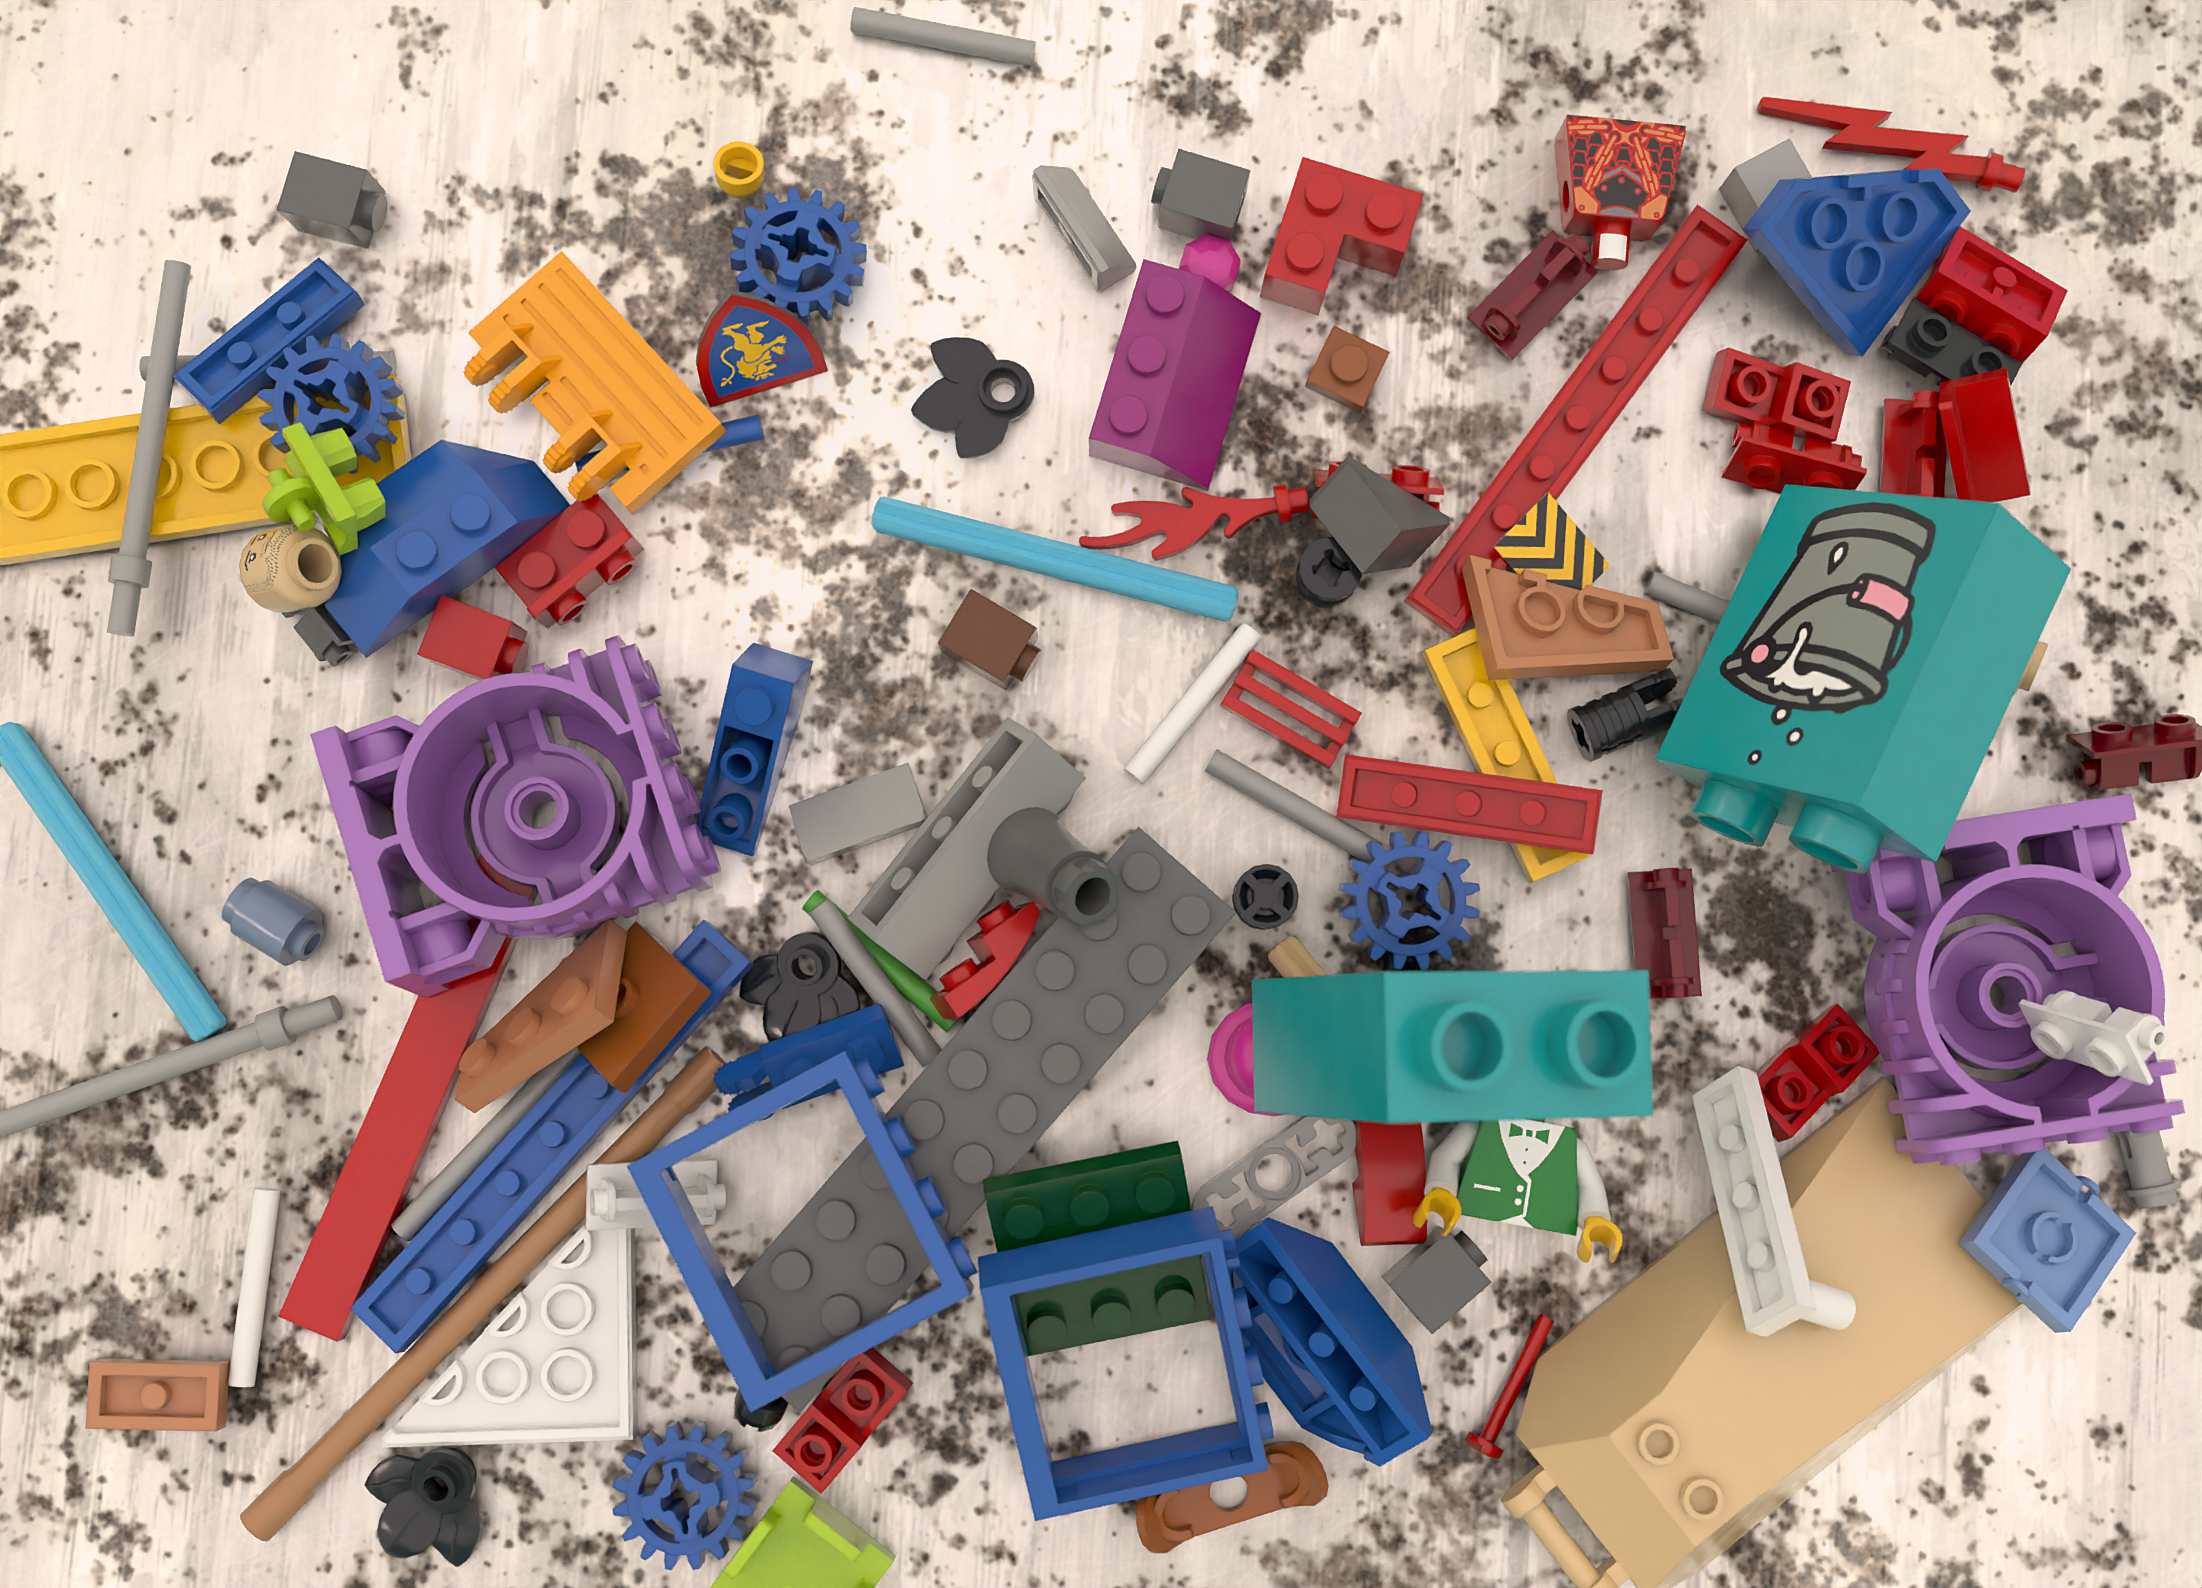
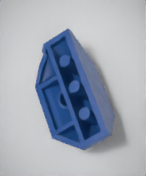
M440 440L376 484L385 499L386 517L367 528L357 531L358 549L339 555L342 570L339 586L332 597L325 602V608L365 658H367L433 612L441 595L452 598L494 569L566 510L570 504L532 460Z
M1266 1217L1235 1238L1241 1268L1228 1271L1232 1289L1244 1287L1252 1321V1327L1240 1329L1243 1347L1256 1345L1263 1378L1300 1427L1341 1448L1364 1454L1365 1460L1379 1467L1427 1440L1432 1434V1428L1413 1347L1334 1244L1269 1217Z

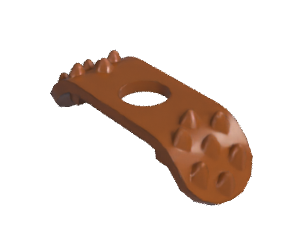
M1277 1441L1264 1444L1268 1470L1240 1476L1247 1484V1494L1245 1499L1235 1507L1223 1508L1212 1501L1210 1497L1212 1483L1139 1498L1136 1508V1525L1141 1542L1150 1553L1166 1554L1184 1541L1280 1509L1294 1506H1315L1328 1493L1329 1485L1323 1465L1315 1453L1304 1443Z

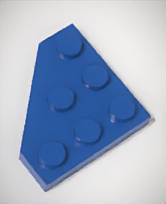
M1939 168L1780 179L1743 230L1845 355L1863 356L1971 210Z

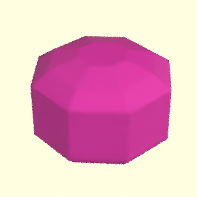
M1204 234L1185 245L1179 269L1205 276L1226 291L1231 292L1236 282L1241 260L1230 240Z

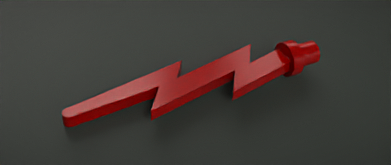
M1762 97L1757 106L1758 113L1841 130L1825 141L1822 149L1914 157L1917 159L1904 168V170L1939 168L1947 180L1976 183V188L1990 192L1993 187L2016 193L2025 175V168L2003 162L2004 156L2001 154L1989 152L1986 157L1952 154L1954 150L1965 143L1969 135L1878 127L1889 119L1892 114L1889 111L1773 97Z

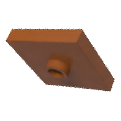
M637 921L627 930L614 1022L576 1047L610 1085L624 1094L712 993L673 953Z

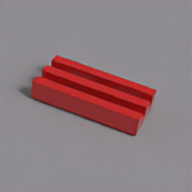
M1253 649L1220 704V707L1328 770L1362 712ZM1255 670L1341 719L1340 726L1337 728L1253 679L1252 675ZM1244 690L1331 740L1326 750L1239 700Z

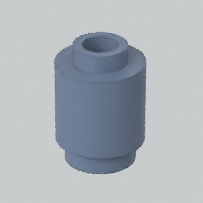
M255 878L245 879L231 892L222 910V920L230 925L233 935L284 966L291 965L298 959L301 961L309 959L317 951L324 939L325 929L321 927L323 922L322 912L270 880L259 882Z

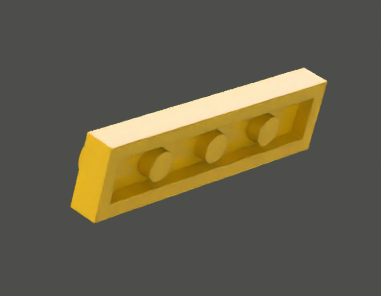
M1476 628L1433 646L1422 653L1477 773L1558 784L1509 679L1488 681ZM1510 843L1529 883L1592 856L1591 854Z

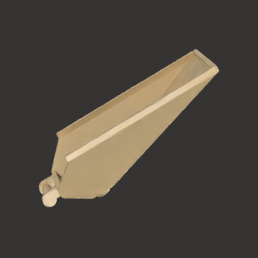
M1880 1077L1779 1159L1809 1279L1848 1291L1855 1299L1856 1314L1852 1323L1847 1328L1834 1330L1798 1319L1767 1337L1747 1332L1719 1210L1717 1209L1538 1354L1516 1435L1539 1465L1514 1484L1503 1495L1501 1502L1513 1518H1523L1574 1583L1575 1588H1619L1628 1579L1631 1580L1636 1588H1672L1699 1572L2024 1306L2021 1301L2016 1300L2015 1296L2007 1288L2002 1287L2001 1283L1958 1244L1987 1203L1956 1164L1940 1165L1939 1161L1913 1164L1911 1153H1899L1896 1151L1894 1139L1906 1136L1902 1114L1889 1113L1887 1100L1899 1096L1898 1092L1886 1078ZM1556 1486L1611 1555L1597 1568H1595L1544 1503L1545 1495Z

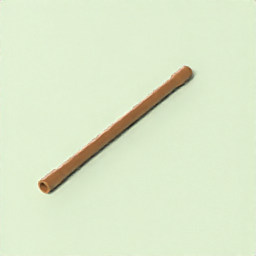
M706 1045L666 1085L663 1094L593 1164L628 1163L645 1157L685 1116L695 1112L717 1089L713 1080L715 1077L714 1073L718 1071L717 1068H721L723 1064L727 1063L713 1049ZM587 1170L290 1469L283 1471L240 1514L242 1524L254 1537L261 1541H269L310 1500L314 1490L586 1217Z

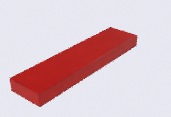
M1345 754L1336 817L1593 855L1603 790Z

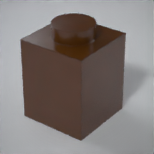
M973 589L969 590L938 641L943 654L1005 691L1014 678L1021 682L1026 680L1042 652V649L1034 645L1038 639L1037 627Z

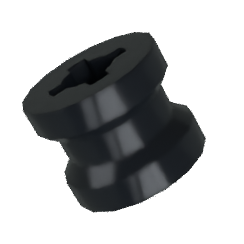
M1334 537L1321 538L1305 549L1296 569V584L1299 593L1307 602L1317 607L1325 608L1341 605L1349 599L1362 577L1361 571ZM1330 558L1331 562L1335 563L1339 568L1344 567V569H1337L1336 566L1330 563Z
M1270 864L1254 866L1243 873L1234 886L1232 894L1234 911L1237 912L1236 914L1239 919L1251 928L1260 930L1276 928L1289 920L1297 908L1299 898L1297 884L1290 873L1279 866Z

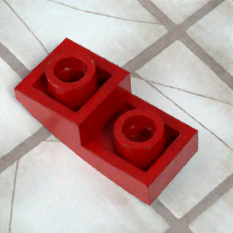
M1728 347L1716 353L1702 411L1749 425L1752 420L1760 421L1764 425L1794 432V437L1805 439L1806 436L1827 442H1834L1837 440L1851 381L1799 362L1783 367Z
M1006 900L976 921L982 930L966 942L980 963L976 965L972 958H968L950 969L939 978L945 988L929 998L943 1020L960 1018L978 1004L1009 971L1023 951L1040 915V910L1034 901L1013 907L1010 901Z
M1838 1003L1830 1006L1757 1071L1772 1135L1778 1143L1791 1139L1829 1097L1844 1092L1879 1054L1876 1045Z
M1352 1120L1356 1127L1355 1152L1359 1174L1352 1183L1361 1246L1424 1244L1427 1240V1219L1421 1228L1413 1223V1215L1425 1198L1426 1166L1421 1122L1379 1123Z
M872 1347L851 1358L843 1365L772 1452L822 1494L858 1452L867 1438L907 1393L913 1382Z

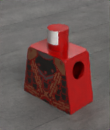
M1566 115L1555 137L1554 145L1562 229L1568 235L1575 233L1579 236L1592 237L1590 265L1601 270H1620L1626 268L1629 261L1630 241H1649L1660 227L1666 212L1684 143L1686 126Z

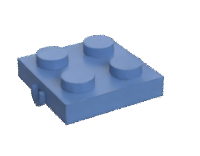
M2044 1149L2020 1154L1958 1244L2001 1283L2002 1287L2007 1288L2015 1296L2016 1300L2021 1301L2054 1333L2072 1331L2136 1235V1232L2097 1197L2100 1193V1188L2093 1180L2085 1176L2073 1175L2048 1150ZM2083 1185L2089 1188L2086 1193L2080 1190Z

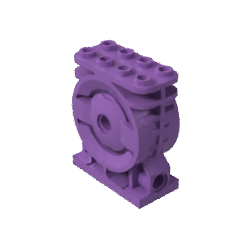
M617 635L605 640L606 650L590 656L581 648L568 653L569 663L553 669L546 662H542L531 667L532 673H512L484 679L453 694L441 703L420 726L395 715L347 733L335 725L310 734L386 983L427 998L449 990L448 982L490 968L506 937L536 940H559L576 937L598 929L607 919L615 920L619 916L627 919L638 915L639 908L655 902H659L662 905L677 901V894L695 888L699 892H703L713 888L711 875L721 872L720 863L711 839L708 835L703 837L698 825L694 824L692 815L701 813L700 803L688 776L683 778L678 765L673 761V756L682 753L670 719H663L659 707L653 701V698L662 696L661 687L649 660L644 661L636 643L627 646L622 638ZM548 716L560 717L563 734L567 739L588 745L604 755L617 770L626 790L629 805L627 828L614 854L599 872L596 869L609 855L619 832L620 811L618 798L607 774L591 758L574 748L556 744ZM488 740L491 742L497 762L484 775L473 798L471 808L473 837L480 853L495 870L518 884L537 888L542 901L541 905L534 906L530 898L507 891L492 881L478 864L470 847L467 815L476 785L489 768L484 743ZM555 801L557 803V813L551 824L544 828H533L532 817L537 807L544 802ZM419 879L446 902L425 909L417 884Z
M2131 794L1955 820L1939 855L1951 863L1954 880L1940 884L1938 883L1934 862L1879 848L1867 873H1855L1831 865L1832 872L1844 871L1854 921L1878 937L1871 951L1866 969L1864 984L1866 1016L1875 1045L1884 1060L1880 1061L1882 1074L1895 1075L1899 1097L1888 1099L1887 1105L1889 1113L1902 1114L1906 1136L1894 1139L1896 1151L1899 1153H1911L1913 1164L1938 1161L1940 1165L1961 1164L1981 1160V1153L2003 1151L2004 1154H2020L2046 1149L2045 1143L2067 1140L2068 1144L2106 1140L2110 1139L2109 1132L2130 1130L2131 1133H2147L2174 1128L2172 1116L2185 1113L2183 1099H2165L2160 1077L2177 1072L2175 1060L2157 1059L2155 1052L2144 1061L2154 1081L2150 1086L2120 1076L2110 1077L2095 1068L2065 1058L2059 1060L2050 1056L2034 1070L2005 1081H1987L1968 1076L1955 1062L1957 1060L1967 1066L1983 1070H2007L2024 1067L2041 1059L2046 1054L2033 1042L2030 1034L2031 1028L2018 1003L2023 999L2042 1005L2048 995L2056 994L2062 990L2071 991L2077 995L2107 1003L2112 1013L2118 1007L2141 1014L2156 1016L2161 1021V1024L2166 1027L2164 1021L2165 986L2157 952L2142 923L2133 911L2118 897L2131 877L2121 823L2137 820ZM2028 842L2032 864L2020 865L2016 848L2020 843ZM1981 914L2001 916L2014 920L2041 937L2040 939L2034 934L2013 925L1993 923L1957 931L1937 945L1939 937L1946 926L1964 917ZM2070 942L2077 955L2058 958L2049 948V945ZM1993 982H1996L2001 987L2004 994V1004L1999 1012L1992 1006L1989 998V990Z

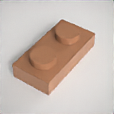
M100 1358L89 1362L85 1429L217 1432L226 1427L230 1361Z

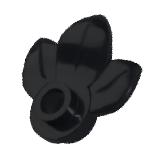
M951 337L931 343L930 349L933 360L943 378L937 380L919 396L911 408L913 416L932 430L945 433L956 432V450L961 459L977 458L991 453L1003 442L1009 422L1024 416L1032 406L1035 390L1031 375L1017 362L1005 359L997 360L991 350L980 340L966 337ZM1000 384H1009L1015 389V395L1007 402H999L992 397L994 388Z
M817 932L798 933L783 944L779 953L767 954L756 958L753 961L755 965L742 978L739 997L755 1005H765L762 1020L764 1033L769 1042L860 1010L858 991L840 974L841 957L828 939ZM800 955H807L814 960L816 965L814 975H807L801 971L798 963Z
M438 1448L428 1451L420 1459L397 1454L382 1460L371 1471L364 1485L370 1494L379 1501L386 1503L379 1518L377 1533L379 1542L387 1555L396 1558H409L422 1553L432 1545L455 1567L461 1566L470 1558L481 1536L482 1519L471 1500L476 1490V1467L472 1459L465 1452L456 1448ZM435 1477L443 1479L448 1486V1490L443 1488L436 1481Z

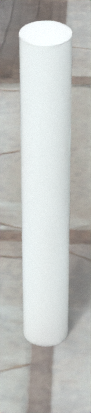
M1242 623L1125 766L1124 770L1141 784L1147 781L1262 639L1253 628L1245 623Z
M254 1188L228 1377L229 1386H255L281 1192L279 1189Z

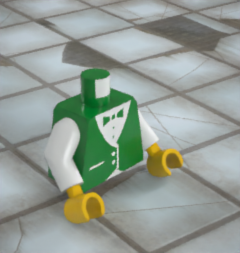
M1545 1119L1460 1121L1431 1154L1424 1189L1425 1198L1413 1215V1223L1417 1227L1421 1228L1428 1217L1429 1211L1436 1212L1443 1218L1444 1229L1441 1235L1444 1237L1451 1232L1461 1215L1576 1236L1579 1226L1583 1232L1577 1245L1578 1258L1582 1262L1588 1263L1592 1255L1591 1242L1597 1241L1603 1243L1608 1248L1610 1253L1609 1260L1611 1263L1615 1262L1622 1246L1623 1237L1619 1228L1611 1222L1605 1186L1588 1145L1577 1138L1575 1128L1547 1123Z

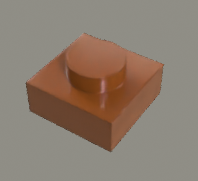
M1333 325L1306 381L1305 387L1361 413L1390 352Z

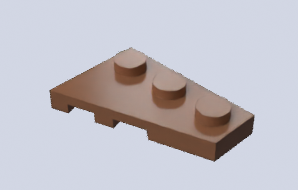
M1469 555L1461 566L1488 681L1662 671L1674 660L1659 603L1586 585L1582 590L1550 583L1547 582V574L1524 569L1520 575L1492 568L1491 560Z
M607 919L482 1038L474 1041L466 1049L459 1062L461 1074L455 1101L475 1114L614 1022L628 932L613 920Z

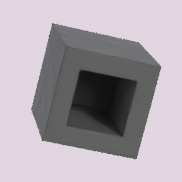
M1178 148L1172 169L1161 167L1154 186L1151 203L1160 206L1158 228L1194 239L1204 234H1210L1228 239L1231 242L1247 194L1251 170Z
M294 151L277 211L297 231L369 249L373 232H377L382 228L386 218V191L367 169Z
M1438 1226L1427 1236L1424 1244L1415 1246L1381 1276L1431 1334H1434L1491 1283L1489 1278L1480 1269L1488 1259L1462 1230L1454 1237L1450 1233L1444 1237L1441 1235L1443 1228Z

